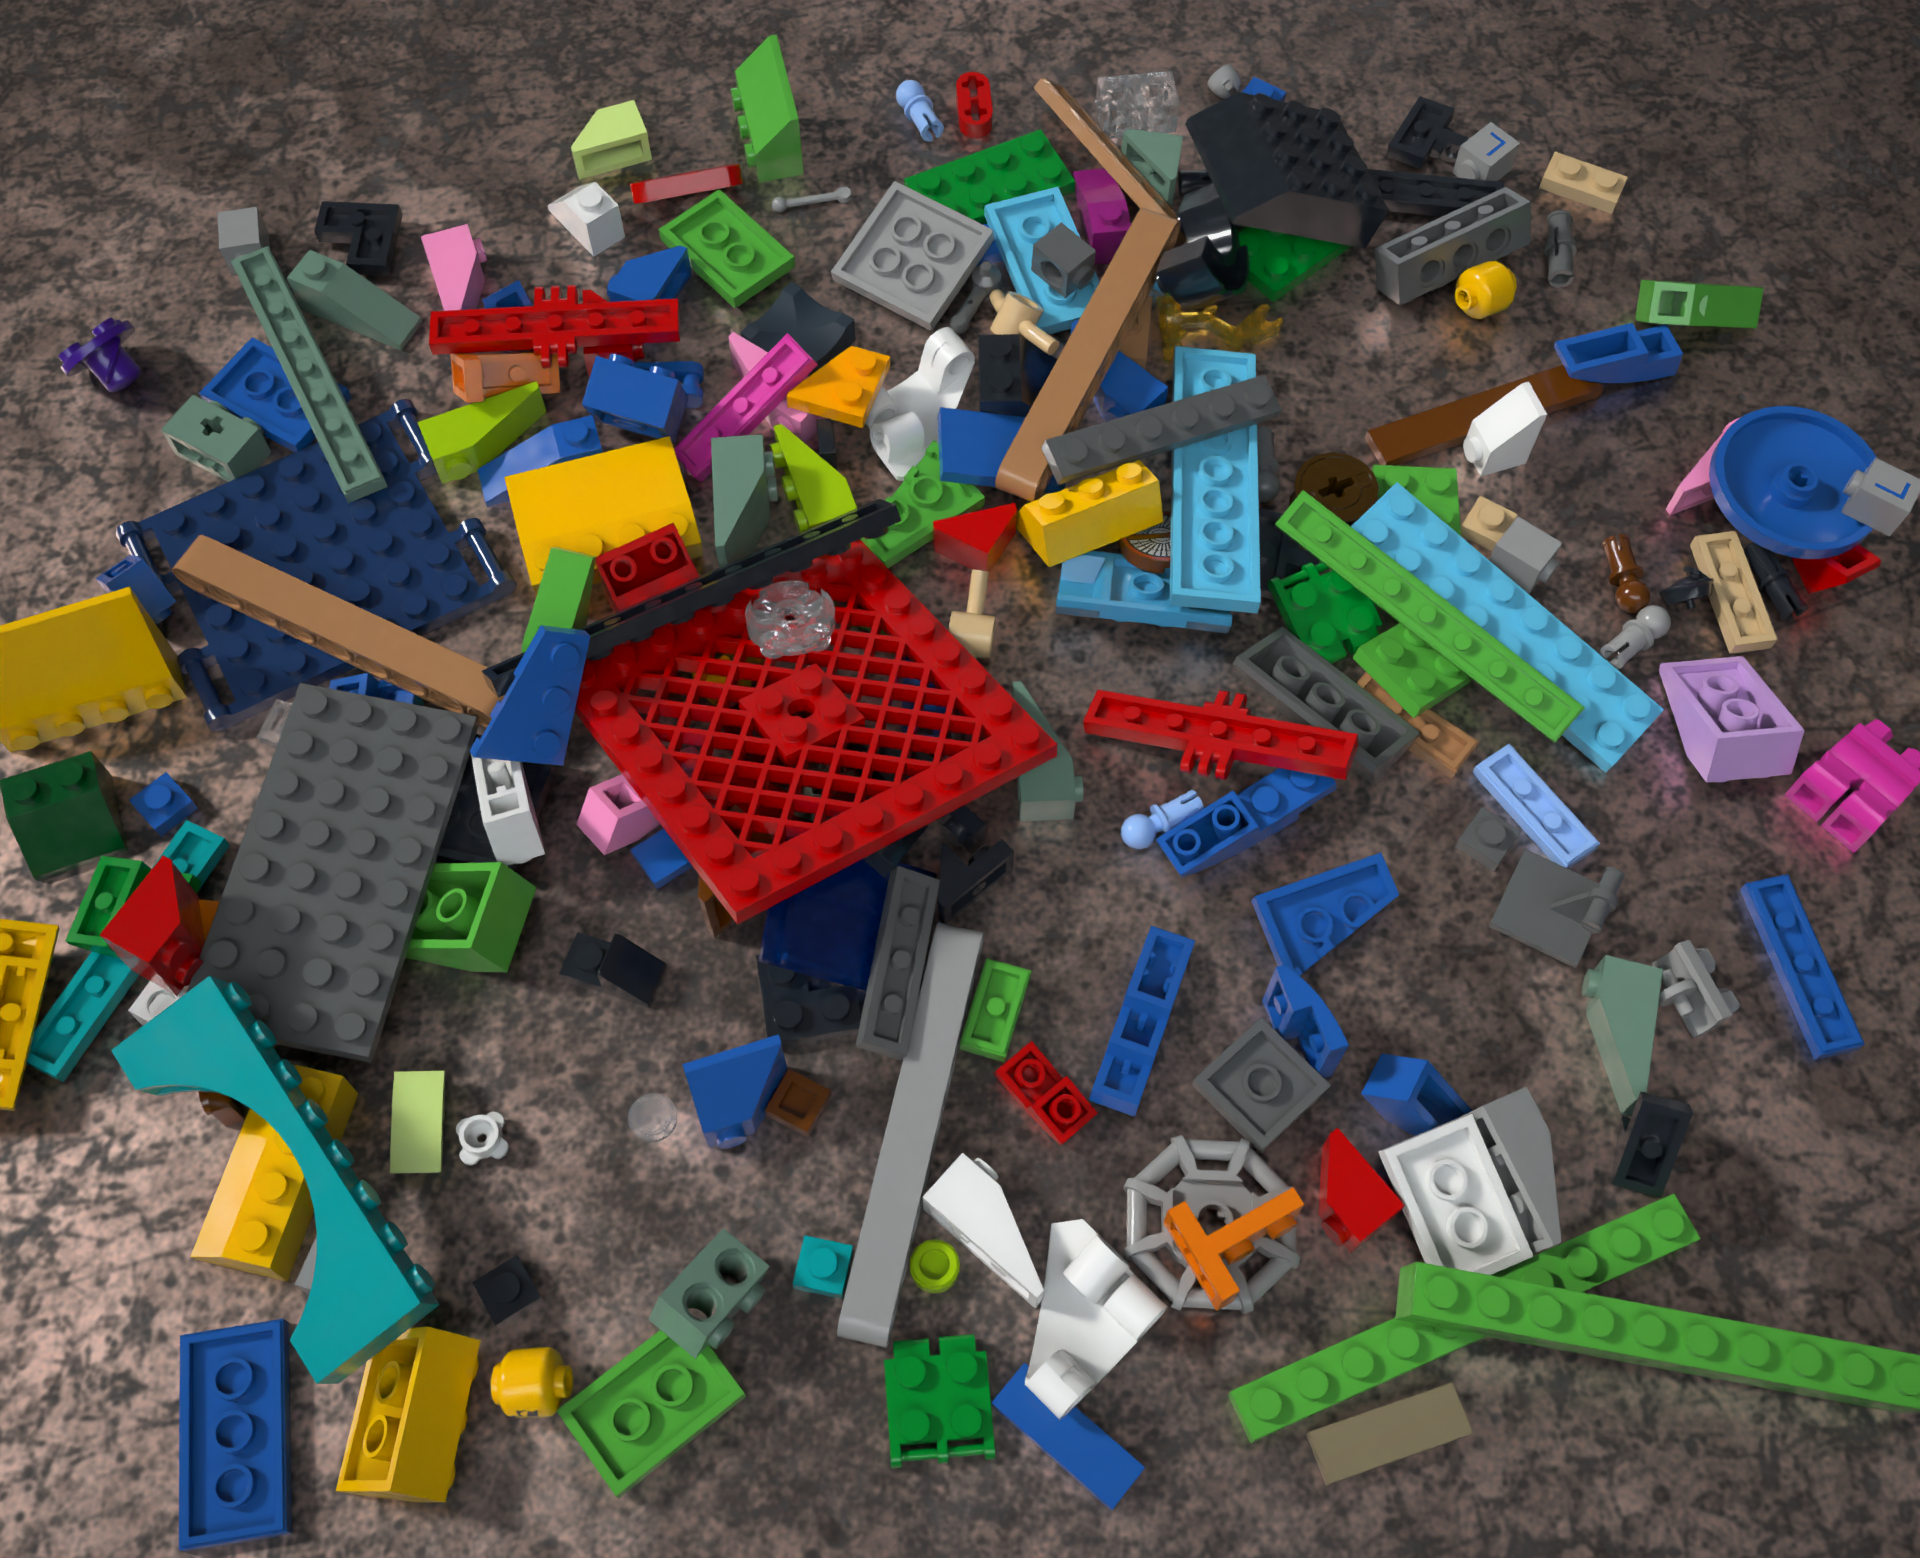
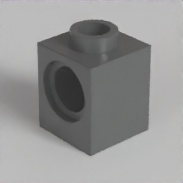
M1061 222L1033 245L1031 271L1066 298L1077 288L1080 290L1085 288L1095 274L1096 250Z

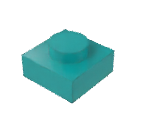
M804 1235L792 1284L793 1288L843 1299L854 1252L853 1245Z

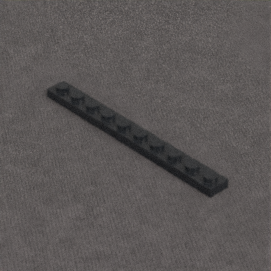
M877 499L577 630H584L591 636L586 659L594 661L605 658L614 652L613 647L628 640L631 643L646 640L654 635V629L667 623L677 625L687 622L695 616L694 612L708 605L710 607L725 605L735 599L734 594L747 588L750 590L764 588L774 582V576L786 571L795 573L812 566L813 559L822 555L834 556L844 553L851 548L850 543L863 537L865 539L880 537L889 531L888 526L901 521L897 506L882 499ZM525 652L481 671L487 686L497 697L506 695L515 679L513 673Z

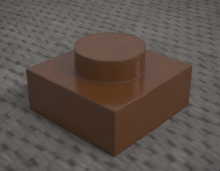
M788 1069L767 1105L765 1114L767 1117L809 1138L832 1097L831 1090Z
M198 1091L201 1105L207 1115H214L226 1127L245 1121L241 1102L221 1093Z

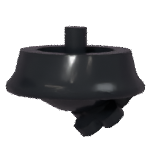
M1685 566L1683 571L1687 573L1688 577L1678 579L1669 588L1659 591V595L1664 598L1667 606L1686 603L1687 610L1696 608L1694 600L1712 595L1714 579L1709 578L1695 568Z

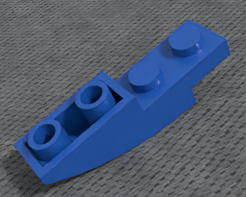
M1278 768L1237 795L1234 791L1229 792L1158 837L1156 842L1177 873L1183 878L1227 860L1299 819L1298 813L1335 791L1337 783L1331 777Z

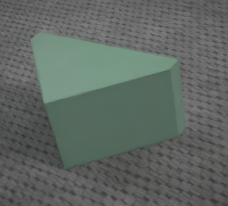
M1135 129L1124 131L1121 151L1165 201L1172 205L1183 136Z

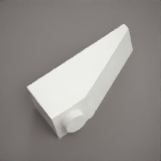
M471 754L483 825L497 862H502L506 866L521 864L534 857L544 855L545 851L522 762L474 758Z
M962 1153L923 1196V1210L1029 1304L1036 1308L1042 1301L1044 1289L1002 1188L996 1182L999 1177L983 1160L976 1158L972 1161Z

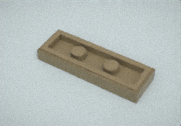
M1451 1382L1310 1431L1306 1435L1325 1485L1328 1486L1468 1437L1473 1434V1430L1455 1387Z

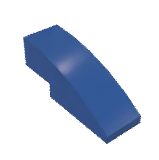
M1633 323L1556 341L1554 345L1570 378L1597 383H1632L1674 376L1683 356V352L1667 324L1637 331Z

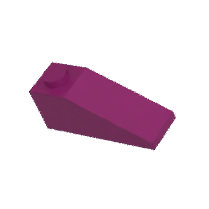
M1104 168L1072 171L1085 242L1096 250L1094 265L1110 264L1131 226L1126 199L1118 183Z

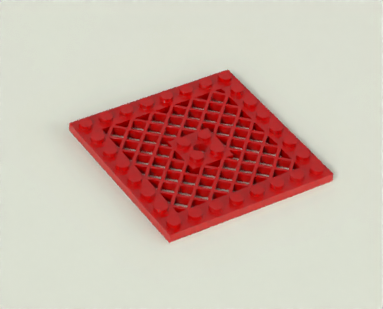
M860 539L850 543L851 548L844 553L834 556L822 555L813 559L812 566L795 573L788 571L774 576V582L764 588L757 590L747 588L734 594L735 599L719 607H710L708 605L695 611V616L687 622L677 625L667 623L654 629V635L646 640L631 643L628 640L613 647L614 652L605 658L594 661L585 660L575 713L737 924L1057 757L1058 744ZM828 600L848 603L846 608L827 605ZM858 604L863 608V610L857 609ZM792 617L811 620L809 625L790 623ZM822 621L841 624L840 629L820 627ZM852 625L872 628L870 633L850 631ZM881 630H883L887 635H880ZM754 635L773 637L771 643L753 641ZM784 639L804 641L802 647L783 645ZM814 643L834 645L833 651L813 649ZM845 647L865 649L864 655L843 653ZM875 651L895 653L896 656L895 659L874 657ZM716 652L735 655L733 661L714 659ZM907 656L912 662L904 661L905 657ZM746 657L766 659L764 665L745 663ZM777 661L796 663L795 669L775 667ZM820 667H827L826 674ZM838 669L858 672L857 678L836 674ZM677 671L696 673L694 679L675 677ZM869 673L890 676L888 682L867 679ZM708 675L727 677L725 684L706 681ZM899 678L921 680L920 686L898 684ZM739 679L758 681L756 688L737 685ZM930 682H932L937 689L929 688ZM638 689L656 691L654 698L636 696ZM669 693L687 695L685 702L667 700ZM843 693L852 694L851 699L849 700ZM862 696L883 698L882 705L862 703L860 701ZM700 697L719 700L716 707L698 704ZM893 700L915 704L913 709L892 707ZM730 702H738L740 710L729 709ZM925 704L947 707L945 714L923 711ZM956 709H957L963 716L954 715ZM799 711L812 713L810 717L804 719L799 716H791ZM638 713L648 714L646 720L644 721ZM660 716L679 719L676 726L658 723ZM691 720L710 723L708 730L689 728ZM865 720L876 721L875 729L866 728ZM886 724L908 726L907 733L885 730ZM722 725L742 727L740 735L720 732ZM918 727L941 730L939 738L917 735ZM753 730H755L761 738L752 737ZM950 732L973 735L971 742L948 738ZM661 741L670 742L668 750ZM848 742L870 745L868 753L846 750ZM683 744L702 747L700 754L680 752ZM880 747L902 750L900 757L880 755L878 753ZM714 748L734 751L731 759L712 756ZM915 751L934 754L933 762L910 759L911 753ZM745 754L765 755L764 764L743 761ZM944 756H951V757H949V758L943 760ZM777 757L784 764V766L775 765ZM809 762L830 765L828 773L807 770ZM841 766L863 769L861 777L841 775L839 773ZM684 770L693 771L691 779L684 772ZM873 771L895 774L894 782L871 779ZM705 773L726 775L723 784L703 781ZM906 775H907V776H912V777L908 778L907 780H905V776H906ZM737 777L758 780L756 788L735 786ZM769 782L790 784L788 793L767 790ZM801 787L823 789L821 798L799 795ZM834 791L853 793L856 796L854 802L833 800ZM866 796H873L872 798L865 801ZM707 799L717 800L715 808L711 806ZM729 802L750 805L747 814L726 811ZM761 807L782 809L780 818L760 816L759 813ZM796 811L816 815L814 822L808 823L792 820L793 813ZM827 816L833 817V818H831V819L825 821ZM730 829L741 830L739 839ZM753 832L775 835L772 844L752 842ZM786 837H792V839L785 842Z

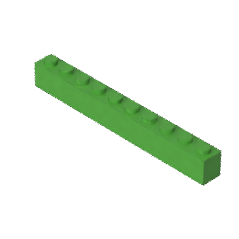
M1414 1262L1400 1268L1395 1320L1896 1413L1920 1412V1355L1421 1262Z

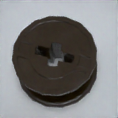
M1335 452L1320 454L1304 462L1297 472L1294 492L1290 496L1289 506L1304 490L1351 527L1377 502L1379 485L1370 468L1355 457Z

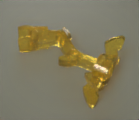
M1166 293L1164 297L1159 296L1156 299V305L1160 307V334L1163 336V342L1166 345L1163 349V360L1165 363H1170L1173 360L1175 346L1183 347L1180 340L1187 335V331L1183 328L1209 330L1224 339L1227 348L1240 352L1243 344L1252 342L1256 345L1278 335L1284 322L1282 318H1278L1273 322L1264 320L1270 309L1268 304L1260 305L1241 324L1235 327L1215 316L1218 308L1216 305L1208 306L1202 312H1182L1181 306L1176 303L1169 293Z

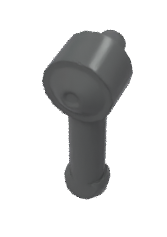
M985 261L973 270L972 290L956 315H953L949 322V327L953 328L957 334H963L968 330L971 319L982 302L989 299L990 293L995 289L1001 290V272L998 267Z

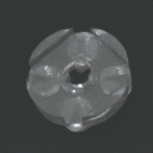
M781 581L770 584L759 591V599L754 601L753 604H751L750 600L746 606L745 616L748 635L753 643L760 647L762 655L767 658L776 659L783 655L794 656L811 651H823L831 643L830 636L836 625L833 600L822 589L821 595L816 591L809 590V583ZM794 615L796 620L787 621L785 616Z

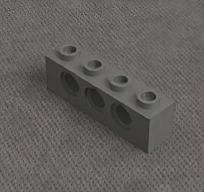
M1504 187L1374 248L1377 290L1398 305L1413 301L1431 290L1445 286L1450 281L1457 279L1468 268L1510 255L1515 250L1530 244L1531 202L1508 187Z

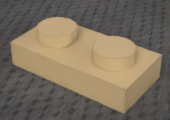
M1554 152L1539 189L1612 214L1628 177Z

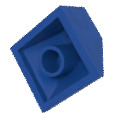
M779 1034L682 1064L708 1147L716 1145L721 1149L735 1147L747 1140L746 1136L757 1132L766 1116L765 1109L788 1071Z

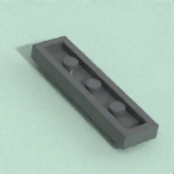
M901 866L895 867L890 872L856 1047L897 1060L903 1059L908 1054L940 883L938 879Z

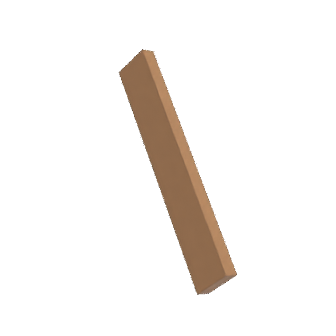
M1041 77L1033 87L1035 91L1140 209L1143 207L1177 219V213L1064 86ZM1180 230L1177 241L1184 244L1187 239Z

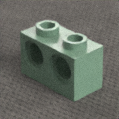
M723 1228L658 1297L648 1320L696 1359L708 1345L716 1350L724 1342L735 1327L731 1319L740 1309L748 1314L766 1292V1288L761 1283L770 1266ZM720 1274L732 1276L738 1284L725 1281ZM694 1308L702 1311L707 1319L694 1317L688 1309Z

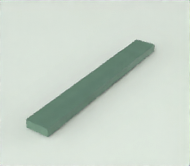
M269 246L230 260L347 502H353L388 487Z

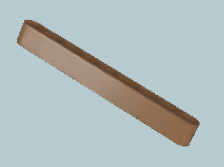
M1143 207L1138 211L1004 456L996 476L995 487L997 489L1031 502L1041 498L1053 476L1041 447L1046 439L1077 431L1156 282V271L1163 252L1173 249L1181 226L1180 220Z
M199 535L172 568L176 578L194 591L448 711L477 716L479 725L487 728L492 719L490 714L497 701L502 702L505 696L497 697L487 686L481 671L488 667L207 536Z

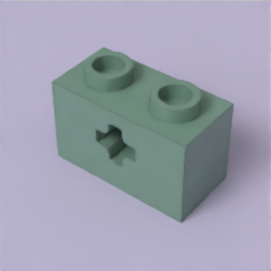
M192 395L161 429L175 455L228 482L258 469L271 454L263 437L264 430L255 421L248 417L240 419L231 414L217 401L211 400L207 402L195 395Z

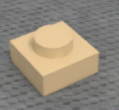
M1479 496L1461 525V536L1493 552L1496 543L1515 521L1518 514Z

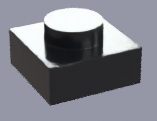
M518 1255L472 1282L494 1324L499 1329L544 1302Z

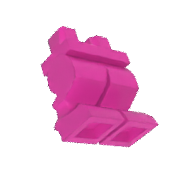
M1875 719L1865 726L1858 723L1849 734L1827 751L1819 761H1816L1784 795L1813 820L1818 822L1845 792L1852 789L1854 792L1838 806L1821 826L1855 853L1920 783V752L1916 749L1908 748L1899 755L1889 747L1887 743L1893 737L1892 730L1879 719Z

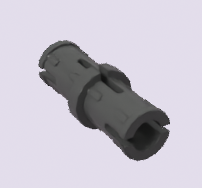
M1566 210L1553 211L1547 217L1548 240L1544 245V254L1548 259V281L1554 287H1566L1574 280L1573 256L1576 254L1577 246L1575 239L1572 237L1573 217Z

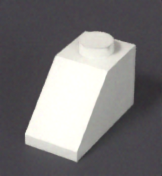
M596 182L579 186L548 205L549 211L593 257L625 238L619 205Z
M1529 382L1520 384L1473 419L1464 440L1463 449L1467 460L1474 463L1480 476L1526 464L1547 416L1544 407Z

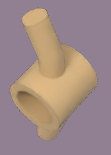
M995 289L990 293L989 300L997 312L990 327L994 334H1020L1049 355L1057 351L1059 341L1036 326L1044 311L1039 304L1012 291H1008L1006 296L999 289Z
M972 569L966 612L952 611L948 631L975 659H990L996 616L983 615L989 572Z

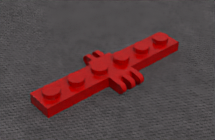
M577 285L567 286V298H562L560 286H551V299H546V292L543 286L535 287L534 306L431 311L429 347L432 355L533 349L535 356H541L543 369L552 368V355H557L559 368L568 367L569 354H577V347L680 342V307L678 298L578 304Z
M1097 689L1083 720L1084 730L1087 734L1185 751L1180 764V771L1191 774L1198 760V775L1208 777L1213 765L1217 764L1215 777L1222 780L1227 779L1234 760L1347 780L1358 748V734L1251 716V710L1246 708L1247 694L1236 693L1232 705H1229L1230 692L1219 690L1214 703L1206 701L1203 707Z

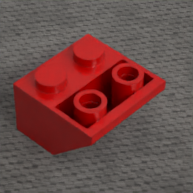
M674 522L596 557L595 567L614 613L699 577Z

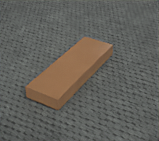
M1367 672L1356 683L1420 732L1417 739L1407 750L1451 780L1476 750L1479 741L1431 709L1413 718Z

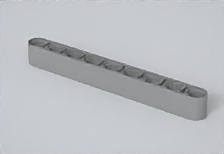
M937 923L917 1001L908 1054L903 1058L837 1329L838 1337L886 1348L889 1345L984 940L983 931Z

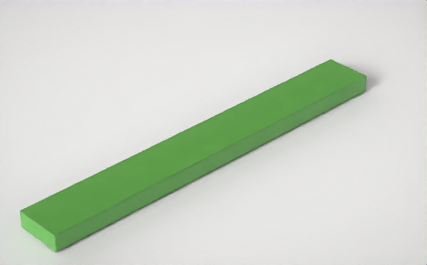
M1304 490L1276 522V527L1553 743H1556L1585 708Z

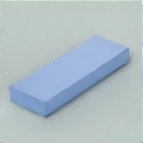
M1510 744L1475 766L1472 774L1550 861L1569 869L1594 852L1600 845V842Z

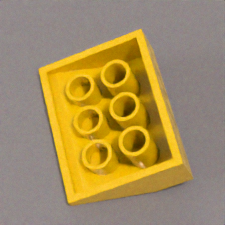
M670 436L504 477L522 552L536 596L550 550L554 546L598 557L674 522L690 558L694 559L703 556L702 541ZM596 567L594 569L592 585L601 583Z
M130 587L0 625V742L10 753L18 750H29L43 742L63 736H74L85 729L108 722H119L130 715L149 709L164 708L172 702L187 698L181 669L176 660L177 654Z

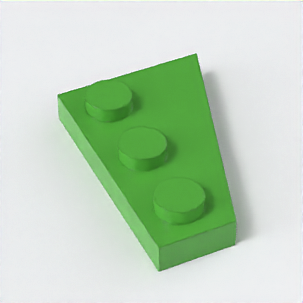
M933 440L926 449L925 456L916 467L912 466L906 473L904 482L891 497L885 499V501L897 506L901 521L888 526L889 531L880 537L865 539L863 537L860 540L887 568H890L933 540V521L976 512L984 506L985 496L975 485L940 481L939 445Z

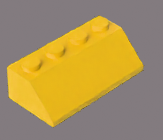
M293 1065L302 1078V1083L298 1085L307 1100H314L326 1114L328 1123L324 1126L332 1139L341 1141L358 1092L342 1075ZM251 1108L248 1111L190 1257L195 1260L288 1282L313 1216L314 1207L302 1169L291 1149L279 1133Z

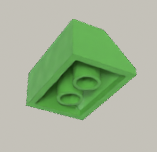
M777 34L770 35L735 70L737 87L730 88L734 111L742 112V115L737 116L741 140H749L748 144H744L748 168L755 167L759 182L804 175L799 118Z

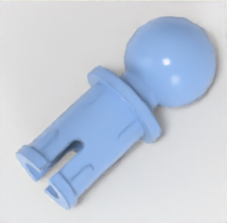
M915 80L903 81L896 90L897 103L904 109L907 119L915 123L923 140L934 141L928 129H931L935 137L939 138L944 131V126L932 110L933 102L925 95L924 88L919 82Z
M1192 789L1161 806L1151 805V816L1149 817L1142 814L1129 816L1124 820L1120 834L1123 842L1128 847L1137 850L1149 847L1154 842L1156 833L1160 832L1163 835L1203 810L1204 806L1200 797H1196L1197 793Z

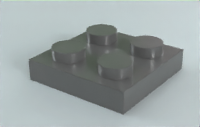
M1262 1017L1197 1075L1192 1082V1086L1246 1140L1250 1141V1144L1260 1154L1311 1108L1331 1086Z

